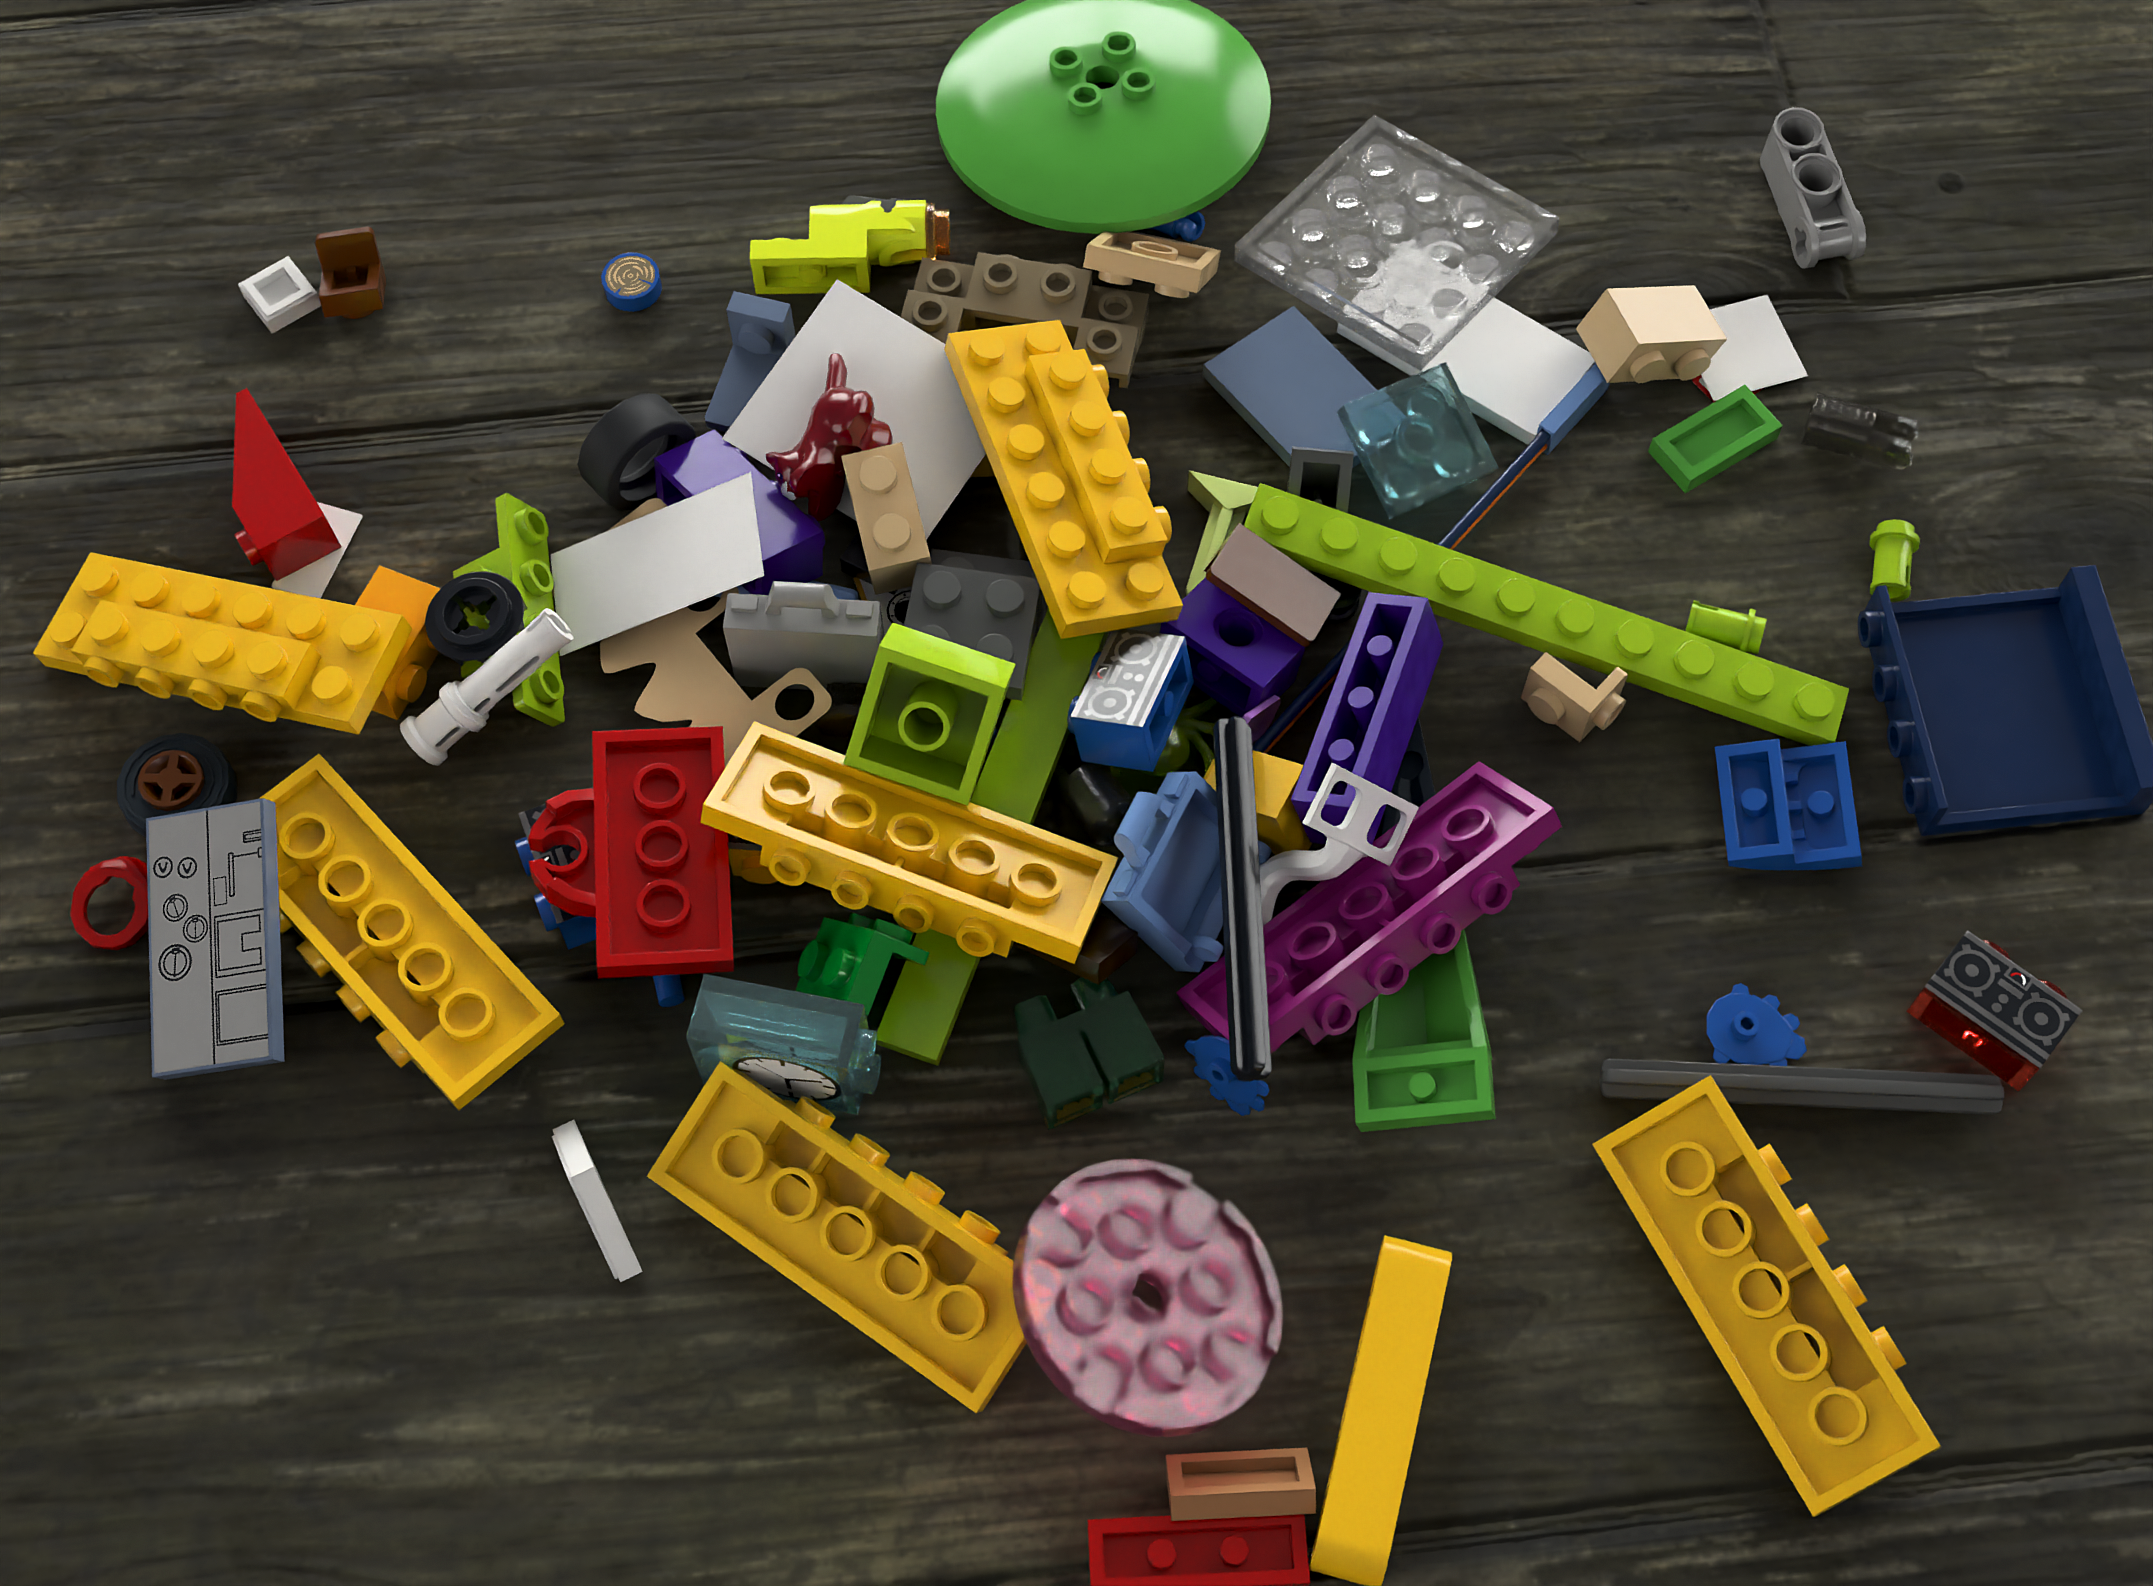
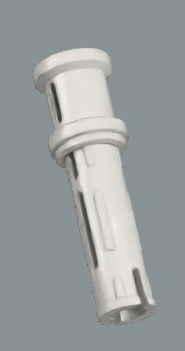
M545 608L525 629L494 653L473 674L469 675L462 682L446 683L439 690L440 698L417 718L408 716L400 724V731L404 739L422 759L432 765L439 766L448 757L447 750L468 731L478 732L487 724L486 720L489 718L488 711L498 701L513 691L554 653L556 654L562 647L574 639L573 635L570 634V628L554 611Z

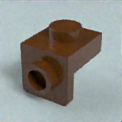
M361 227L317 234L315 246L322 268L319 299L324 317L341 315L347 319H358L370 315L375 310L383 309L386 276L374 230L371 227Z

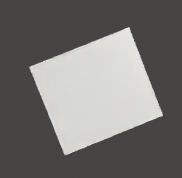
M838 279L722 438L774 470L771 464L767 462L766 454L769 452L783 453L791 451L800 442L807 429L812 408L825 391L828 359L831 354L838 353L843 357L847 368L846 387L854 391H867L873 398L875 407L874 418L889 425L893 437L892 444L899 442L903 444L926 540L986 455L945 353V344ZM845 478L841 501L836 509L856 520L847 478Z

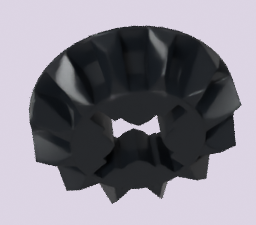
M471 572L454 578L436 593L426 613V632L430 642L441 656L445 655L452 658L461 666L467 661L473 660L484 663L489 659V656L496 653L517 633L525 629L523 616L527 607L517 587L506 577L493 572ZM467 608L472 613L476 612L481 616L486 615L490 627L487 630L484 628L480 630L474 625L470 627L463 610Z

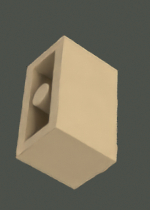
M1695 285L1606 289L1576 328L1607 383L1634 381L1645 383L1651 380L1680 379L1685 381L1693 379L1708 369L1711 364V358L1727 340Z
M902 442L841 456L875 595L911 587L917 562L932 563Z

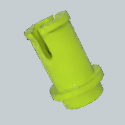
M1896 519L1886 520L1879 523L1877 530L1870 535L1869 546L1875 551L1873 578L1870 584L1871 595H1873L1877 586L1886 585L1891 602L1902 601L1910 596L1912 553L1919 549L1920 538L1914 533L1915 528L1911 523Z
M1693 600L1685 631L1743 652L1758 655L1767 619L1755 616V609H1750L1749 614L1701 604L1699 601Z

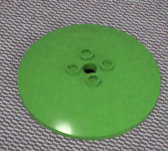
M1026 0L992 17L964 40L951 57L943 72L936 97L937 128L944 154L953 170L973 192L999 210L1026 222L1050 229L1101 234L1103 231L1122 233L1164 225L1197 212L1219 199L1245 176L1258 158L1267 137L1271 114V96L1267 74L1253 47L1238 30L1223 18L1189 0ZM1106 82L1113 84L1114 86L1107 89H1100L1095 84Z

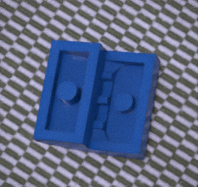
M1779 738L1715 746L1729 866L1760 870H1826L1863 866L1846 741L1781 749Z

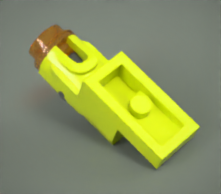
M855 195L848 196L841 205L810 206L809 239L791 240L788 238H775L772 240H750V264L756 294L827 293L838 279L859 293H870L871 265L887 267L921 262L922 257L936 259V256L950 255L949 209H935V203H926V200L897 198L887 200Z

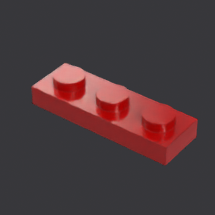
M1305 1514L1171 1521V1515L1087 1519L1090 1586L1310 1585Z

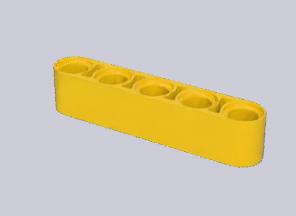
M1386 1235L1383 1237L1309 1564L1310 1571L1365 1586H1382L1450 1272L1452 1252Z

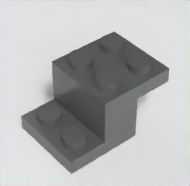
M931 549L930 558L932 564L917 562L904 626L1015 663L1005 699L1022 701L1031 649L1045 617L1047 607L1030 561Z

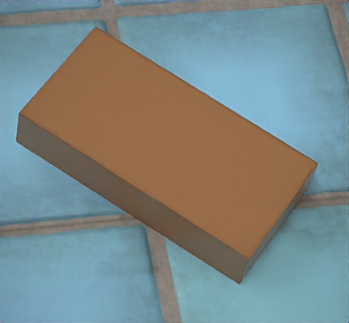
M1308 1448L1166 1455V1480L1171 1521L1316 1514V1487Z

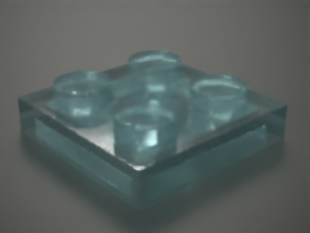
M1446 362L1348 402L1337 411L1389 519L1490 476L1499 468Z

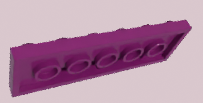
M1479 761L1418 808L1390 866L1370 856L1363 857L1338 877L1321 881L1263 926L1271 1053L1275 1052L1283 1042L1296 1032H1299L1313 1045L1328 1034L1336 1036L1345 1033L1353 1025L1357 1012L1379 994L1390 995L1399 991L1405 985L1409 971L1432 953L1445 954L1452 950L1460 939L1461 931L1484 913L1496 914L1502 911L1509 904L1512 892L1520 886L1512 865L1525 855L1536 850L1543 841L1562 827L1554 807ZM1398 823L1373 842V846L1380 849L1386 847ZM1224 955L1177 991L1176 994L1186 1011L1214 1036H1221L1229 1040Z

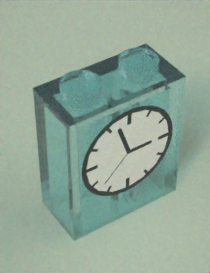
M703 975L686 1035L703 1085L706 1084L721 1061L747 1074L783 1100H791L797 1103L801 1096H806L826 1109L858 1115L863 1093L874 1094L881 1068V1055L874 1054L877 1032L868 1028L864 1004L713 975Z

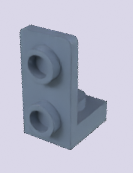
M736 291L733 292L726 309L733 346L705 414V422L708 428L723 432L728 431L796 337L791 305L789 303Z

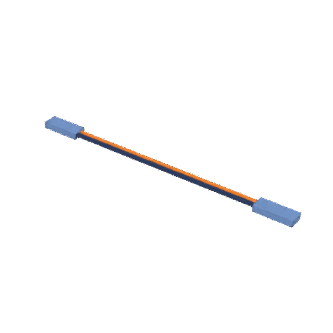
M1596 363L1539 424L1535 439L1437 545L1453 550L1542 452L1548 455L1608 390L1610 383L1606 382ZM1350 640L1252 745V750L1267 754L1338 675Z

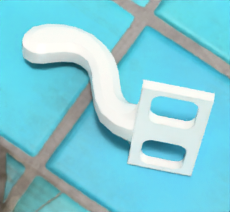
M1332 763L1302 822L1327 837L1325 847L1317 851H1285L1271 857L1267 862L1259 866L1263 926L1272 920L1278 893L1290 881H1324L1336 878L1360 859L1367 856L1390 866L1419 807ZM1339 781H1344L1355 788L1356 796L1344 821L1338 826H1333L1322 820L1321 811L1333 786ZM1388 804L1398 809L1401 817L1386 847L1380 849L1368 843L1367 833L1380 807Z

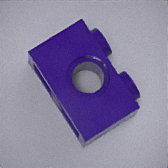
M1206 577L1181 600L1183 607L1178 619L1161 623L1159 633L1185 637L1194 679L1193 685L1240 717H1243L1244 714L1274 695L1280 697L1295 682L1305 651V647L1209 582Z

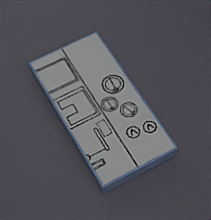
M260 798L146 818L152 1077L167 1080L285 1062L276 803Z

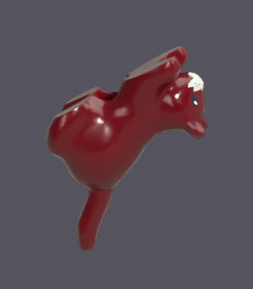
M838 353L831 354L828 359L825 391L812 408L807 429L800 442L791 451L783 453L769 452L766 454L767 462L775 470L776 481L781 487L782 495L790 500L804 497L809 498L808 514L817 521L825 520L830 516L841 501L846 478L841 456L893 443L889 425L874 418L875 407L870 394L867 391H854L846 387L847 368L843 357Z

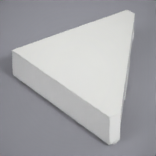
M575 1120L553 1129L554 1135L552 1139L568 1180L614 1278H619L620 1282L643 1272Z

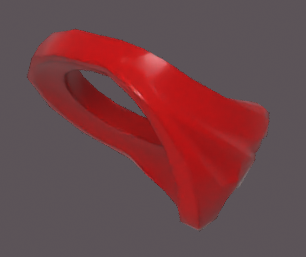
M128 856L104 860L90 867L77 883L73 892L70 916L75 931L92 947L121 950L135 944L148 931L146 862ZM112 877L123 878L134 887L132 898L135 909L132 919L126 928L117 934H101L92 927L88 920L87 907L89 899L98 887L106 885Z

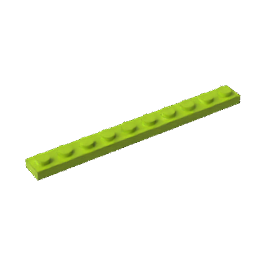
M1262 483L1258 486L1244 526L1307 570L1373 593L1428 598L1435 615L1544 653L1547 652L1549 655L1606 675H1610L1615 668L1619 667L1628 674L1626 682L1809 746L1835 743L1849 688Z

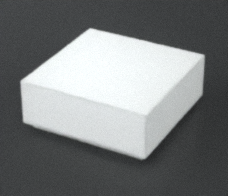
M289 256L238 284L244 298L272 334L321 306L317 292Z

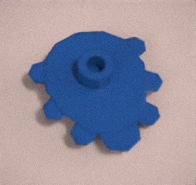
M1744 984L1734 985L1732 992L1717 999L1707 1013V1035L1714 1046V1061L1716 1063H1727L1731 1059L1736 1063L1750 1065L1769 1063V1065L1787 1066L1785 1058L1798 1060L1807 1051L1804 1038L1792 1032L1800 1025L1798 1017L1791 1013L1782 1016L1777 1011L1780 1002L1776 996L1768 994L1761 999L1756 995H1749L1748 987Z
M1203 1036L1197 1041L1189 1040L1186 1042L1185 1048L1195 1056V1062L1197 1063L1193 1067L1194 1073L1200 1079L1208 1080L1212 1085L1209 1091L1217 1100L1226 1099L1230 1109L1241 1116L1249 1115L1252 1108L1259 1112L1264 1110V1099L1261 1096L1265 1097L1270 1091L1268 1084L1263 1080H1253L1250 1082L1238 1080L1230 1067L1229 1040L1221 1036Z

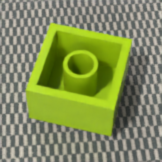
M892 622L878 647L843 764L968 806L979 779L1016 664Z

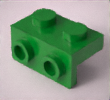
M852 912L847 923L824 917L816 939L805 947L798 963L800 979L795 991L868 1016L891 956L925 965L930 953L910 945L913 932L877 918L872 920Z

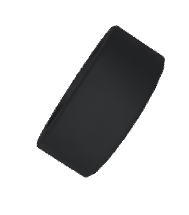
M639 394L623 400L604 414L592 427L583 442L577 463L581 477L608 505L618 511L635 510L647 500L657 499L654 458L695 439V429L668 401L658 394Z

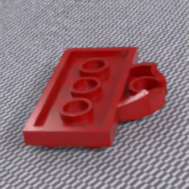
M723 726L592 731L593 788L567 790L546 800V808L532 826L528 837L530 850L544 853L557 845H569L577 849L580 854L575 861L564 866L552 865L542 858L528 861L535 886L549 903L571 915L596 918L598 979L734 972L728 833L700 823L703 804L725 769Z

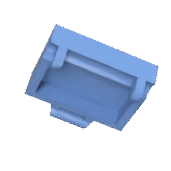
M1196 771L1168 772L1157 794L1137 792L1114 835L1115 845L1123 852L1124 857L1101 902L1129 928L1138 931V936L1175 971L1200 972L1205 961H1218L1224 949L1222 944L1216 941L1223 926L1216 791ZM1258 841L1259 865H1262L1264 862H1267L1272 850L1265 843Z

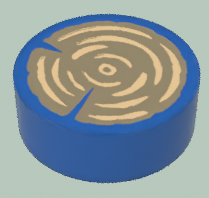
M624 253L611 259L602 271L601 279L605 296L609 303L617 309L629 312L646 309L654 304L661 294L662 282L656 263L644 254Z

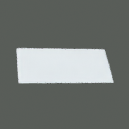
M751 472L550 554L556 614L567 624L571 630L570 634L574 637L570 643L560 649V656L763 577L764 570Z

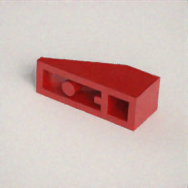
M245 388L236 393L232 508L245 529L234 535L252 566L264 561L274 579L278 581L341 548V545L323 511L249 390Z

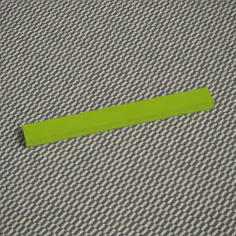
M1049 608L1047 609L1031 649L1022 701L1011 699L970 800L971 803L1033 826L1070 733L1067 718L1071 701L1075 696L1081 695L1089 679L1092 659L1097 652L1102 651L1109 631L1061 639ZM928 929L926 932L917 933L912 946L930 953L925 965L905 961L874 1039L879 1046L938 1066L981 957L973 956L963 951L957 944L956 938Z

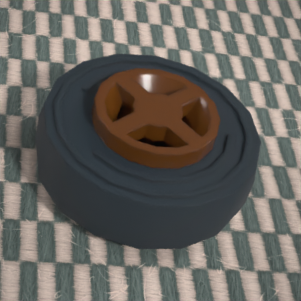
M186 733L159 736L140 746L125 762L117 780L118 805L132 829L145 838L146 818L232 804L237 800L236 774L223 751L201 736ZM183 787H190L182 796L175 799V795Z

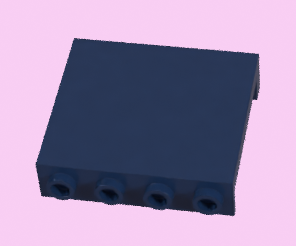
M2096 565L2071 567L2060 586L2053 588L1891 603L1887 586L1876 587L1865 610L1859 614L1858 636L1861 645L1864 648L1870 649L1874 663L1872 674L1873 691L1876 699L1879 702H1884L1889 718L1887 729L1888 746L1892 756L1900 758L1905 776L1903 782L1904 804L1909 814H1915L1921 836L2144 814L2153 803V742Z

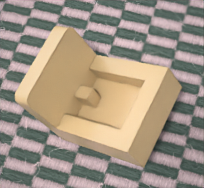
M1545 652L1530 668L1521 698L1528 703L1531 711L1540 720L1548 724H1556L1578 742H1581L1595 726L1605 730L1619 715L1626 703V700L1620 695L1628 674L1617 667L1595 689Z

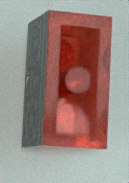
M1967 931L1906 1012L2017 1091H2020L2042 1067L2083 1010L2068 1001L2067 996L2059 987L2049 981L2035 978L2012 962L2009 955L2000 946L1988 940H1981Z

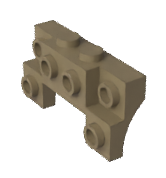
M978 252L974 266L922 257L914 289H908L901 318L946 344L948 333L963 332V329L964 331L1060 320L1073 350L1085 349L1092 365H1103L1108 377L1119 379V387L1128 388L1136 354L1142 344L1149 315V294L1092 285V270L1080 269L1063 263L1049 264L1024 260L1008 254L993 255Z

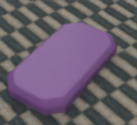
M1278 696L1269 697L1243 715L1246 724L1251 728L1252 743L1260 738L1270 726L1281 703Z

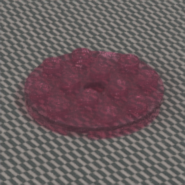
M1115 1159L1096 1163L1070 1175L1057 1185L1037 1206L1028 1219L1021 1233L1013 1264L1012 1284L1018 1321L1033 1356L1045 1374L1068 1399L1098 1420L1118 1429L1146 1436L1173 1437L1199 1432L1216 1425L1246 1403L1261 1387L1259 1384L1266 1373L1271 1358L1278 1353L1282 1332V1302L1276 1273L1259 1236L1242 1213L1228 1199L1221 1204L1206 1191L1190 1182L1194 1175L1179 1168L1150 1160ZM1137 1280L1147 1281L1158 1289L1163 1304L1159 1313H1157L1156 1309L1146 1306L1139 1297H1132Z

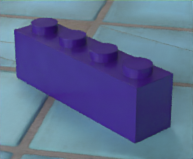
M1368 592L1291 797L1301 823L1332 763L1391 793L1444 645L1428 598ZM1339 781L1333 786L1321 811L1323 821L1333 826H1338L1344 821L1356 796V790L1353 786L1344 781ZM1387 804L1380 807L1367 833V841L1371 845H1373ZM1302 823L1311 843L1326 844L1327 837L1323 833Z

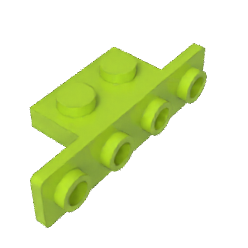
M505 493L495 499L499 548L453 571V576L456 578L471 572L486 571L500 574L509 579L517 587L526 604L527 610L524 611L523 616L524 627L526 628L545 608L554 611L552 593L554 581L550 572L547 542L549 530L545 517L540 511ZM467 608L463 610L470 627L474 625L480 630L483 628L487 630L490 627L486 615L481 616L476 612L472 613ZM558 652L548 658L542 666L512 691L513 704L518 711L552 727L565 721L563 705L564 685L560 674ZM477 660L467 661L461 666V676L466 679L484 663Z

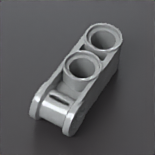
M1804 108L1783 110L1775 118L1760 156V166L1765 173L1778 207V213L1789 235L1792 252L1797 264L1801 268L1814 267L1818 260L1838 256H1844L1848 260L1861 258L1866 248L1864 221L1860 212L1855 208L1843 178L1842 169L1837 163L1822 121L1812 111Z

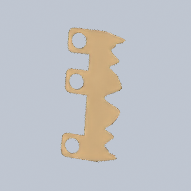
M661 499L647 500L609 530L665 508L667 505ZM737 587L722 592L718 603L709 610L697 612L684 607L603 639L600 642V659L604 673H615L645 663L656 664L653 676L636 702L635 712L643 717L661 722L691 720L692 723L689 727L723 726L725 768L754 721L796 737L826 714L832 705L830 694L814 675L805 668H795L789 671L755 699L751 700L695 634L725 611L727 594H739ZM795 684L809 687L814 694V704L807 715L797 720H785L777 714L775 702L782 690Z

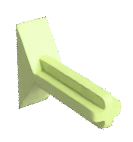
M1188 471L1187 490L1210 514L1185 589L1186 596L1206 577V572L1204 571L1206 566L1238 523L1244 526L1258 487Z

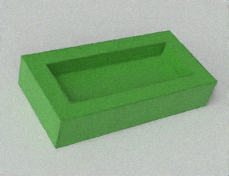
M1743 385L1652 438L1648 452L1681 490L1687 493L1775 441L1783 425L1746 385Z

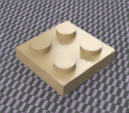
M1103 231L1087 244L1083 268L1099 271L1098 278L1108 283L1131 285L1133 279L1154 283V290L1162 295L1187 298L1190 292L1198 293L1217 273L1221 250L1137 231L1122 233Z

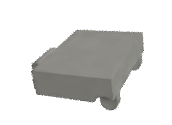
M773 581L769 595L727 594L723 631L735 681L739 686L769 688L789 671L795 668H805L814 675L826 691L865 693L878 647L885 636L880 601L837 599L829 584ZM795 684L785 688L811 690L809 687L801 684Z

